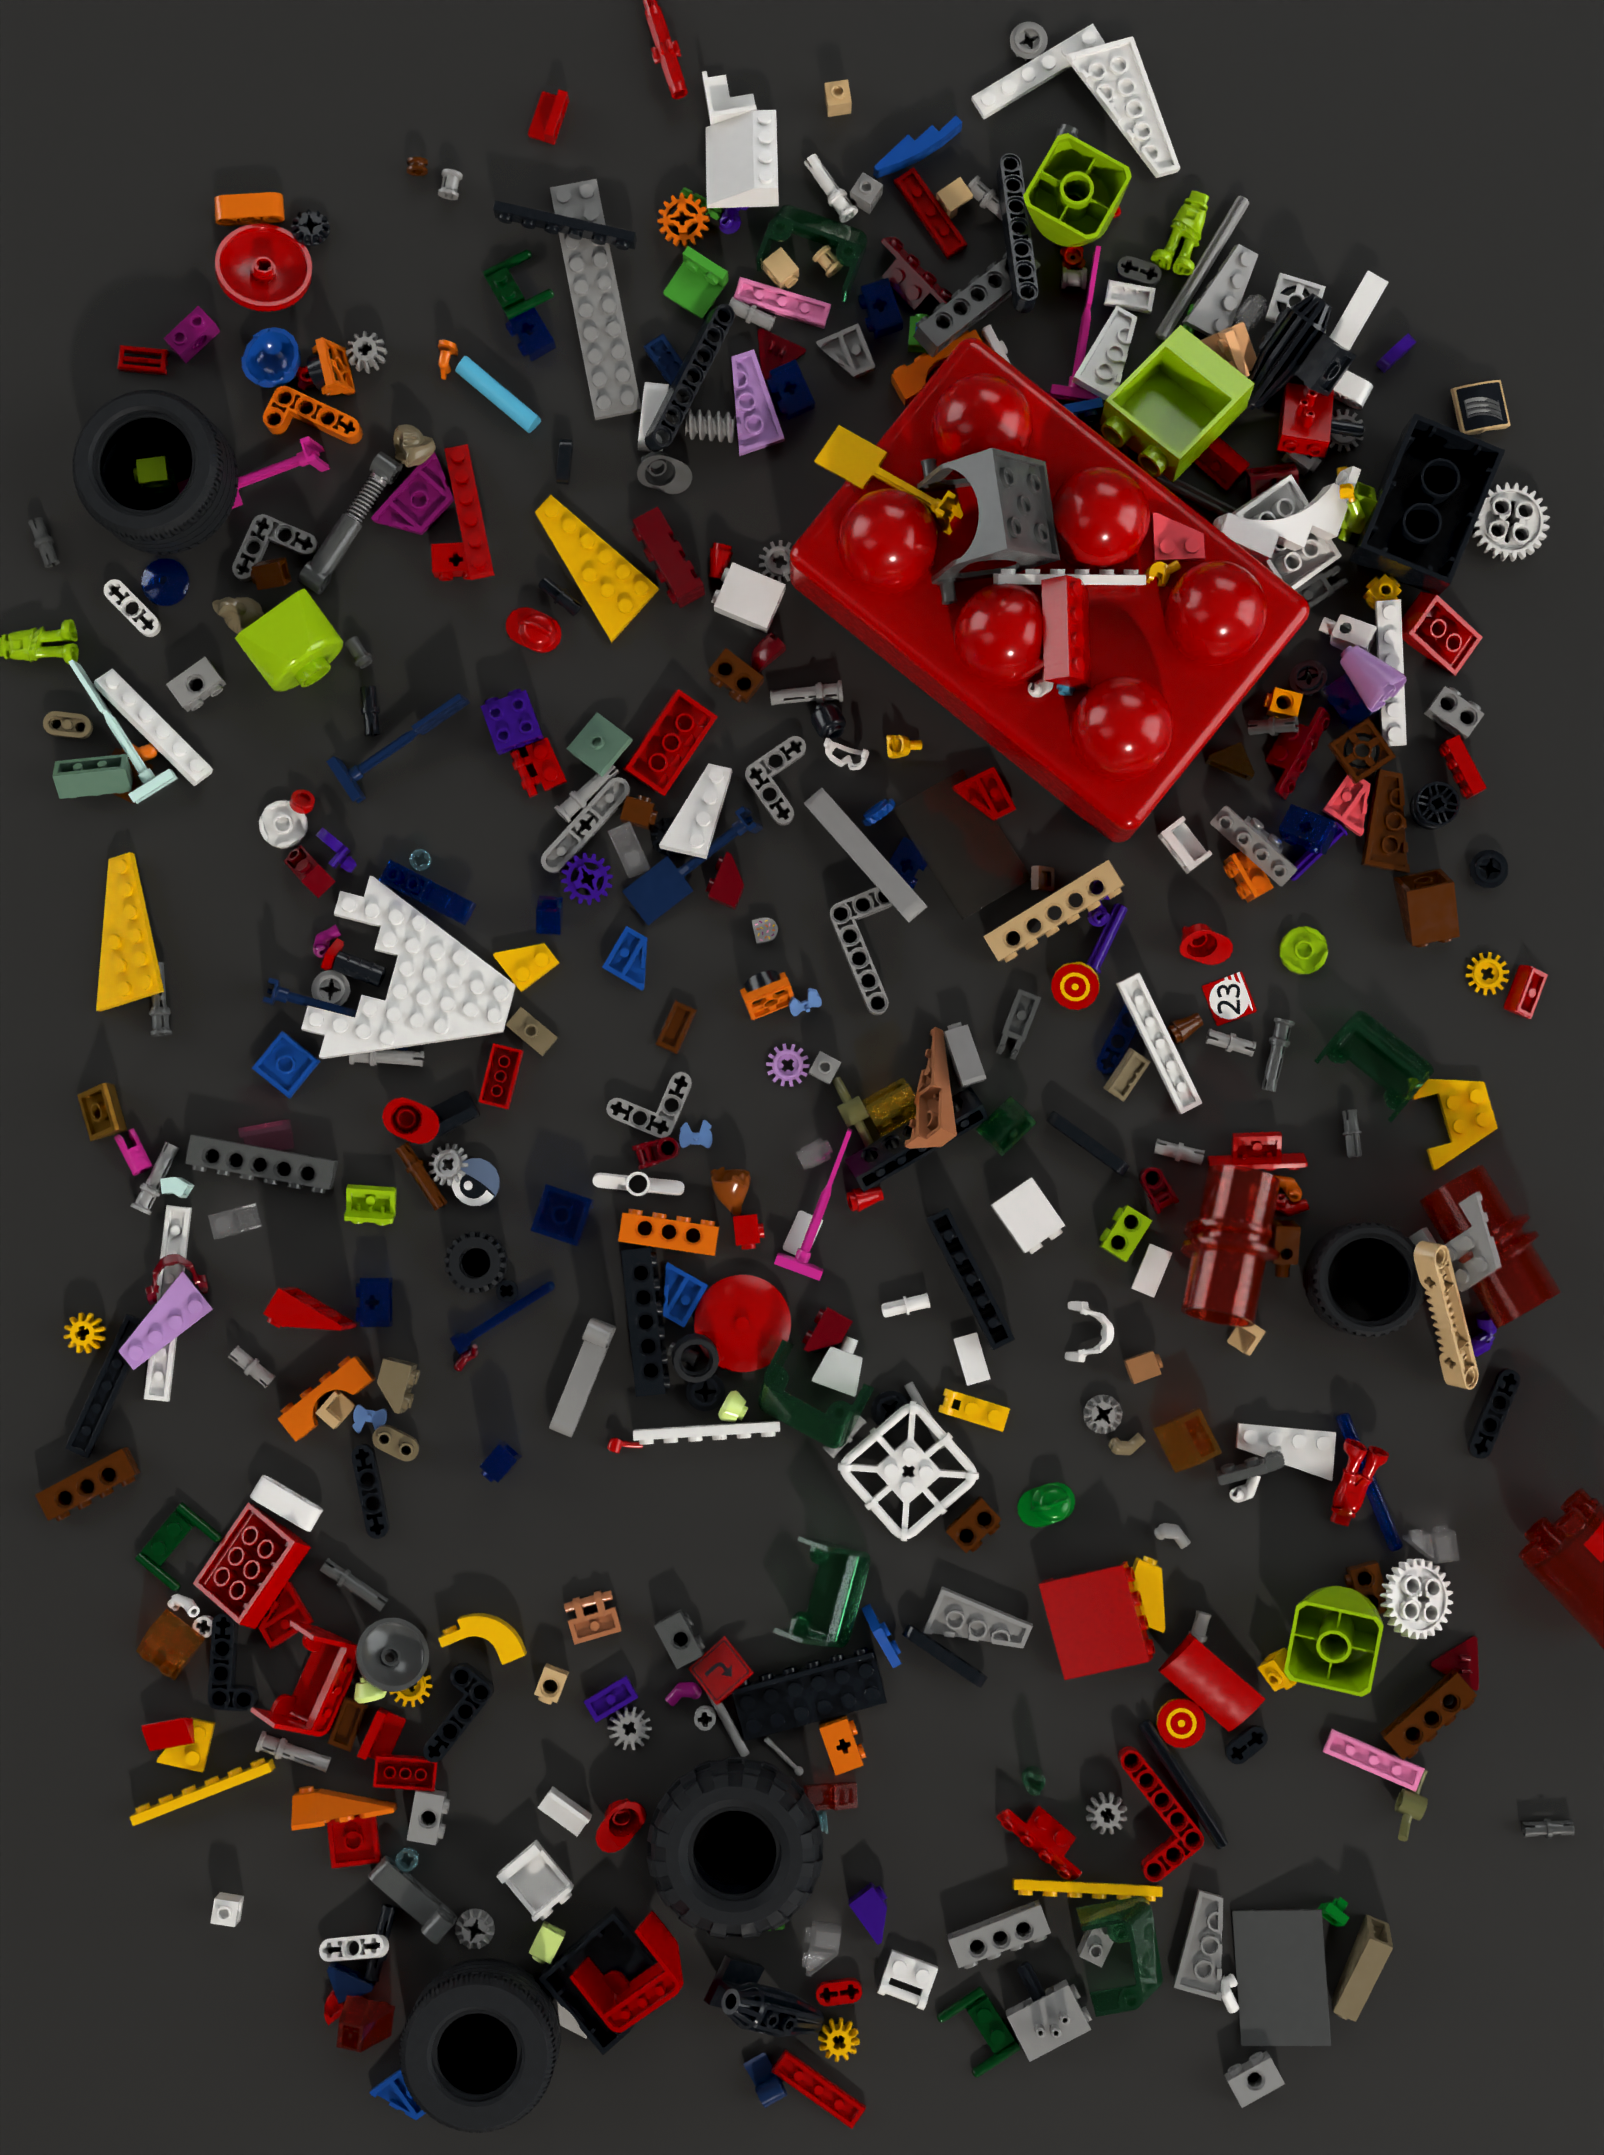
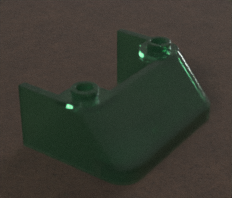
M782 206L768 225L756 257L757 271L762 272V261L767 258L773 240L783 242L789 239L791 234H795L823 245H829L831 248L836 249L837 261L841 265L850 268L842 288V301L847 302L867 248L866 234L859 229L796 206Z
M1357 1011L1333 1036L1314 1060L1318 1064L1326 1055L1332 1062L1337 1064H1345L1349 1060L1386 1090L1383 1095L1386 1105L1395 1110L1388 1118V1121L1391 1123L1434 1072L1432 1065L1364 1011Z
M782 1340L764 1375L758 1400L760 1409L829 1448H841L849 1438L874 1387L863 1384L853 1405L845 1401H835L830 1405L827 1413L814 1408L784 1391L789 1382V1375L783 1368V1365L794 1344Z
M799 1536V1542L811 1546L810 1559L813 1563L818 1564L819 1568L807 1612H797L791 1619L790 1629L774 1628L773 1633L801 1644L842 1648L849 1642L870 1566V1556L868 1553L820 1539Z
M1134 1897L1077 1907V1915L1082 1931L1107 1927L1108 1936L1113 1942H1130L1136 1984L1090 1992L1095 2016L1099 2017L1138 2009L1163 1982L1154 1917L1150 1902L1143 1897Z

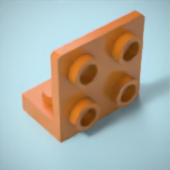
M1241 851L1236 854L1233 853L1223 861L1225 863V866H1223L1225 873L1230 879L1233 878L1237 884L1235 889L1242 900L1246 899L1247 903L1274 888L1266 873Z

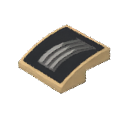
M1501 380L1479 382L1451 389L1460 432L1474 435L1489 430L1506 429L1511 426Z

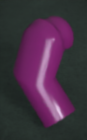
M337 925L316 935L313 952L317 957L323 958L329 949L330 941L341 936Z
M680 1682L666 1696L665 1700L674 1707L682 1697L698 1699L702 1694V1690L694 1682Z

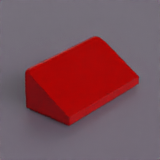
M1519 965L1504 1004V1009L1527 1019H1532L1548 974L1533 966Z
M178 1718L141 1725L149 1751L195 1743L193 1718Z

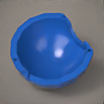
M276 327L262 329L253 335L252 340L246 346L244 355L241 357L242 369L246 377L260 387H279L290 382L296 376L301 364V350L294 336L285 329Z

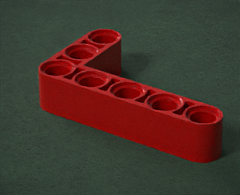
M1126 1746L1118 1754L1121 1766L1174 1833L1146 1855L1141 1862V1870L1149 1881L1158 1882L1196 1853L1204 1844V1836L1139 1751L1132 1746ZM1135 1754L1136 1761L1133 1764L1127 1765L1124 1763L1126 1755ZM1144 1773L1152 1775V1779L1148 1784H1141L1139 1781ZM1159 1793L1167 1794V1799L1162 1804L1155 1802V1797ZM1176 1812L1181 1813L1182 1819L1180 1822H1170L1172 1814ZM1190 1832H1195L1198 1836L1193 1843L1186 1842V1836ZM1170 1848H1177L1178 1855L1176 1857L1168 1858L1166 1856ZM1151 1863L1159 1864V1869L1156 1873L1151 1874L1147 1872V1868Z

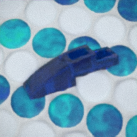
M389 860L379 879L385 885L464 926L477 905L392 860Z

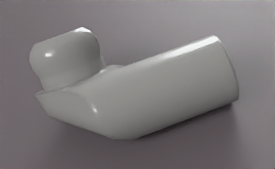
M1162 1523L1154 1531L1157 1539H1174L1181 1549L1191 1543L1177 1524Z

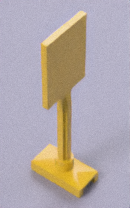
M838 425L814 460L816 464L862 490L875 477L894 489L914 495L936 515L941 531L948 535L952 533L950 522L953 517L956 516L960 519L963 517L957 495L947 491L942 500L939 498L935 499L880 468V465L888 453Z

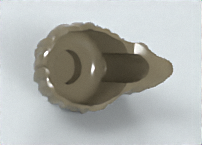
M399 425L394 431L395 459L405 464L406 467L423 464L436 450L434 440L423 436L421 431L412 425Z
M228 596L221 600H215L212 603L214 611L223 617L228 627L237 634L264 615L261 605L249 597L231 598Z

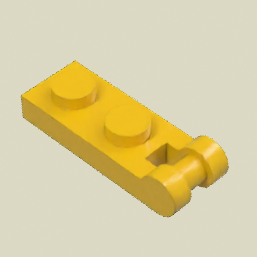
M947 1388L944 1389L943 1395L945 1398L943 1404L939 1406L938 1412L1001 1432L1004 1431L1010 1408ZM954 1399L961 1401L958 1410L952 1408Z

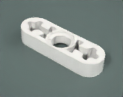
M113 579L105 584L104 595L143 635L154 637L160 632L161 623L158 618L121 581ZM112 587L119 588V592L125 597L122 601L115 594L112 595ZM130 602H136L139 606L137 613L133 615L126 612V606ZM144 616L149 622L153 621L152 625L154 628L152 630L145 629L146 625L139 618Z
M380 1934L330 1938L321 1943L319 1954L327 1962L380 1958L388 1952L389 1941L384 1935ZM353 1941H356L359 1945V1951L353 1956L349 1951V1946ZM380 1943V1948L367 1949V1944ZM341 1947L342 1952H333L331 1954L328 1952V1949Z

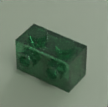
M1010 1096L976 1131L999 1155L1003 1156L1036 1124V1121L1024 1107Z

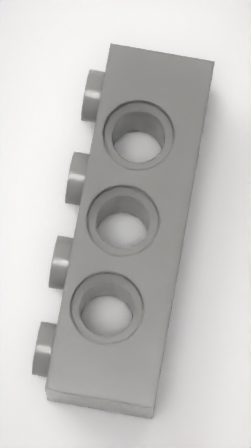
M1038 1899L949 1933L947 1937L958 1968L964 1967V1969H969L976 1966L978 1961L982 1959L992 1960L1001 1956V1952L1008 1949L1010 1951L1019 1950L1024 1947V1943L1029 1941L1040 1942L1046 1939L1051 1931ZM1021 1922H1026L1029 1924V1929L1021 1933L1016 1930L1017 1925ZM998 1931L1006 1933V1937L1002 1941L994 1940L993 1936ZM974 1940L983 1942V1946L979 1950H973L970 1944Z

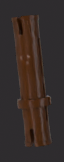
M409 1142L397 1148L395 1151L407 1167L405 1170L408 1174L411 1173L431 1203L434 1211L446 1205L448 1201L441 1194L424 1168L423 1160H419Z

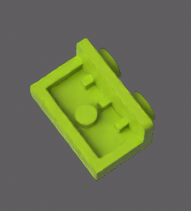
M347 1185L345 1221H351L354 1224L369 1222L380 1226L393 1223L396 1216V1187Z

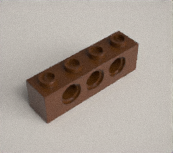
M125 1447L35 1494L47 1520L56 1518L57 1522L70 1516L69 1511L73 1508L78 1507L81 1510L93 1504L92 1498L99 1495L102 1499L114 1492L113 1487L120 1483L124 1487L136 1481L134 1476L141 1472L128 1447ZM108 1468L114 1469L116 1473L113 1481L106 1477ZM87 1479L91 1480L94 1484L92 1492H88L84 1487ZM65 1491L70 1492L72 1495L70 1504L65 1503L63 1500V1493Z
M1452 1669L1382 1730L1380 1734L1402 1760L1405 1758L1410 1759L1419 1751L1418 1747L1425 1741L1430 1742L1437 1736V1730L1443 1725H1450L1456 1719L1455 1715L1461 1709H1468L1475 1702L1474 1698L1477 1694ZM1449 1694L1453 1695V1703L1448 1706L1443 1705L1444 1697ZM1428 1711H1435V1718L1430 1722H1426L1424 1720L1425 1714ZM1416 1727V1735L1412 1738H1407V1729Z

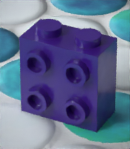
M516 689L507 693V697L501 699L493 697L486 700L485 705L480 706L498 755L544 739L526 690Z

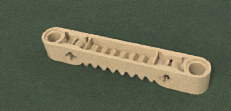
M1420 1241L1414 1250V1262L1419 1281L1426 1289L1425 1294L1430 1296L1427 1302L1432 1304L1429 1310L1434 1312L1431 1318L1436 1320L1433 1326L1438 1328L1435 1334L1440 1336L1437 1342L1442 1344L1439 1347V1350L1442 1351L1439 1361L1444 1380L1448 1385L1472 1390L1477 1384L1479 1373L1447 1246Z

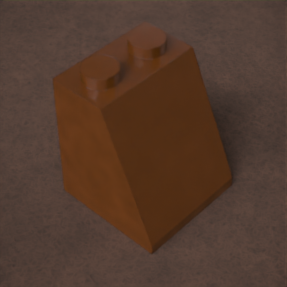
M1441 868L1393 878L1405 937L1412 946L1425 947L1432 942L1445 943L1452 941L1453 938L1460 937L1454 881Z

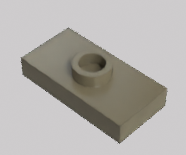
M522 1007L506 1023L509 1029L542 1056L558 1039L557 1036Z
M1129 1048L1103 1088L1124 1102L1150 1064V1061Z

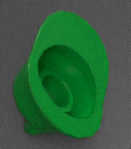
M1059 1482L1048 1483L1030 1489L1021 1496L1017 1506L1018 1515L1028 1526L1035 1528L1044 1527L1069 1517L1074 1510L1075 1497L1071 1489L1065 1484Z

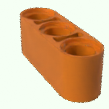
M281 193L219 195L214 198L215 222L218 225L268 224L283 222L285 219L284 199Z

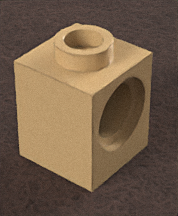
M848 79L824 83V96L828 117L851 114L852 101Z
M782 247L762 261L764 272L777 288L784 289L787 287L789 289L798 281L799 268Z
M546 1663L534 1695L539 1696L538 1700L550 1705L552 1702L557 1703L569 1671ZM549 1679L554 1680L557 1683V1690L548 1691L544 1685L545 1681Z

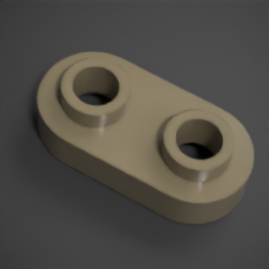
M52 711L43 720V727L46 732L56 737L86 739L93 732L92 721L83 714ZM60 721L61 726L55 729L54 723ZM84 724L85 729L79 732L78 726Z
M380 1425L373 1433L372 1441L375 1447L402 1461H411L418 1455V1441L390 1425ZM387 1435L389 1441L382 1442L380 1436ZM409 1446L411 1452L404 1453L402 1447Z

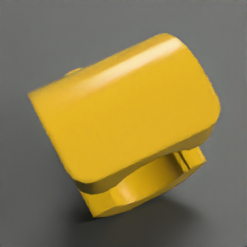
M1175 560L1168 565L1164 562L1154 563L1144 573L1146 575V583H1150V581L1157 577V586H1166L1170 574L1181 569L1179 562Z
M886 735L889 758L905 757L909 755L910 750L922 749L921 740H910L909 737L902 735Z

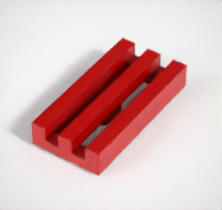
M120 345L117 369L125 372L167 375L166 366H168L167 357H169V351L166 349ZM125 353L161 356V359L130 357L124 355ZM124 362L160 365V367L124 364Z

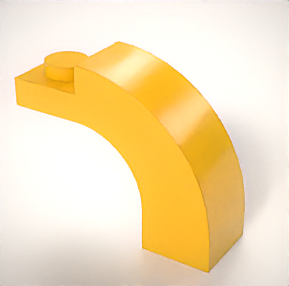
M472 1613L461 1616L457 1619L460 1628H457L456 1625L450 1626L442 1630L443 1635L438 1638L442 1648L471 1636L484 1638L494 1646L502 1665L521 1658L527 1653L517 1631L503 1619L491 1614Z

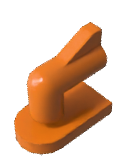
M439 340L438 348L440 355L438 365L441 370V379L446 380L447 374L451 372L449 364L450 355L458 356L459 351L455 343L448 340Z

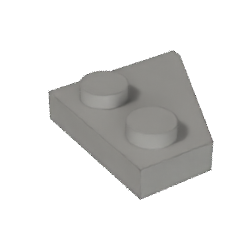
M859 323L816 341L818 347L853 378H858L877 369Z

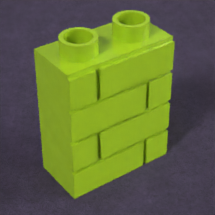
M1180 325L1105 400L1100 420L1102 425L1101 432L1112 445L1122 447L1126 444L1136 452L1140 466L1151 476L1158 477L1163 474L1174 482L1247 408L1255 383Z

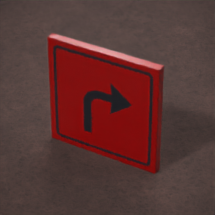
M726 1636L688 1668L716 1705H719L754 1673Z

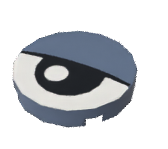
M470 1158L463 1161L462 1163H468L469 1165L468 1167L461 1168L466 1173L465 1176L460 1173L457 1174L459 1177L458 1183L453 1178L452 1189L455 1196L461 1202L470 1206H482L491 1202L496 1197L500 1188V1177L497 1169L489 1161L481 1158Z

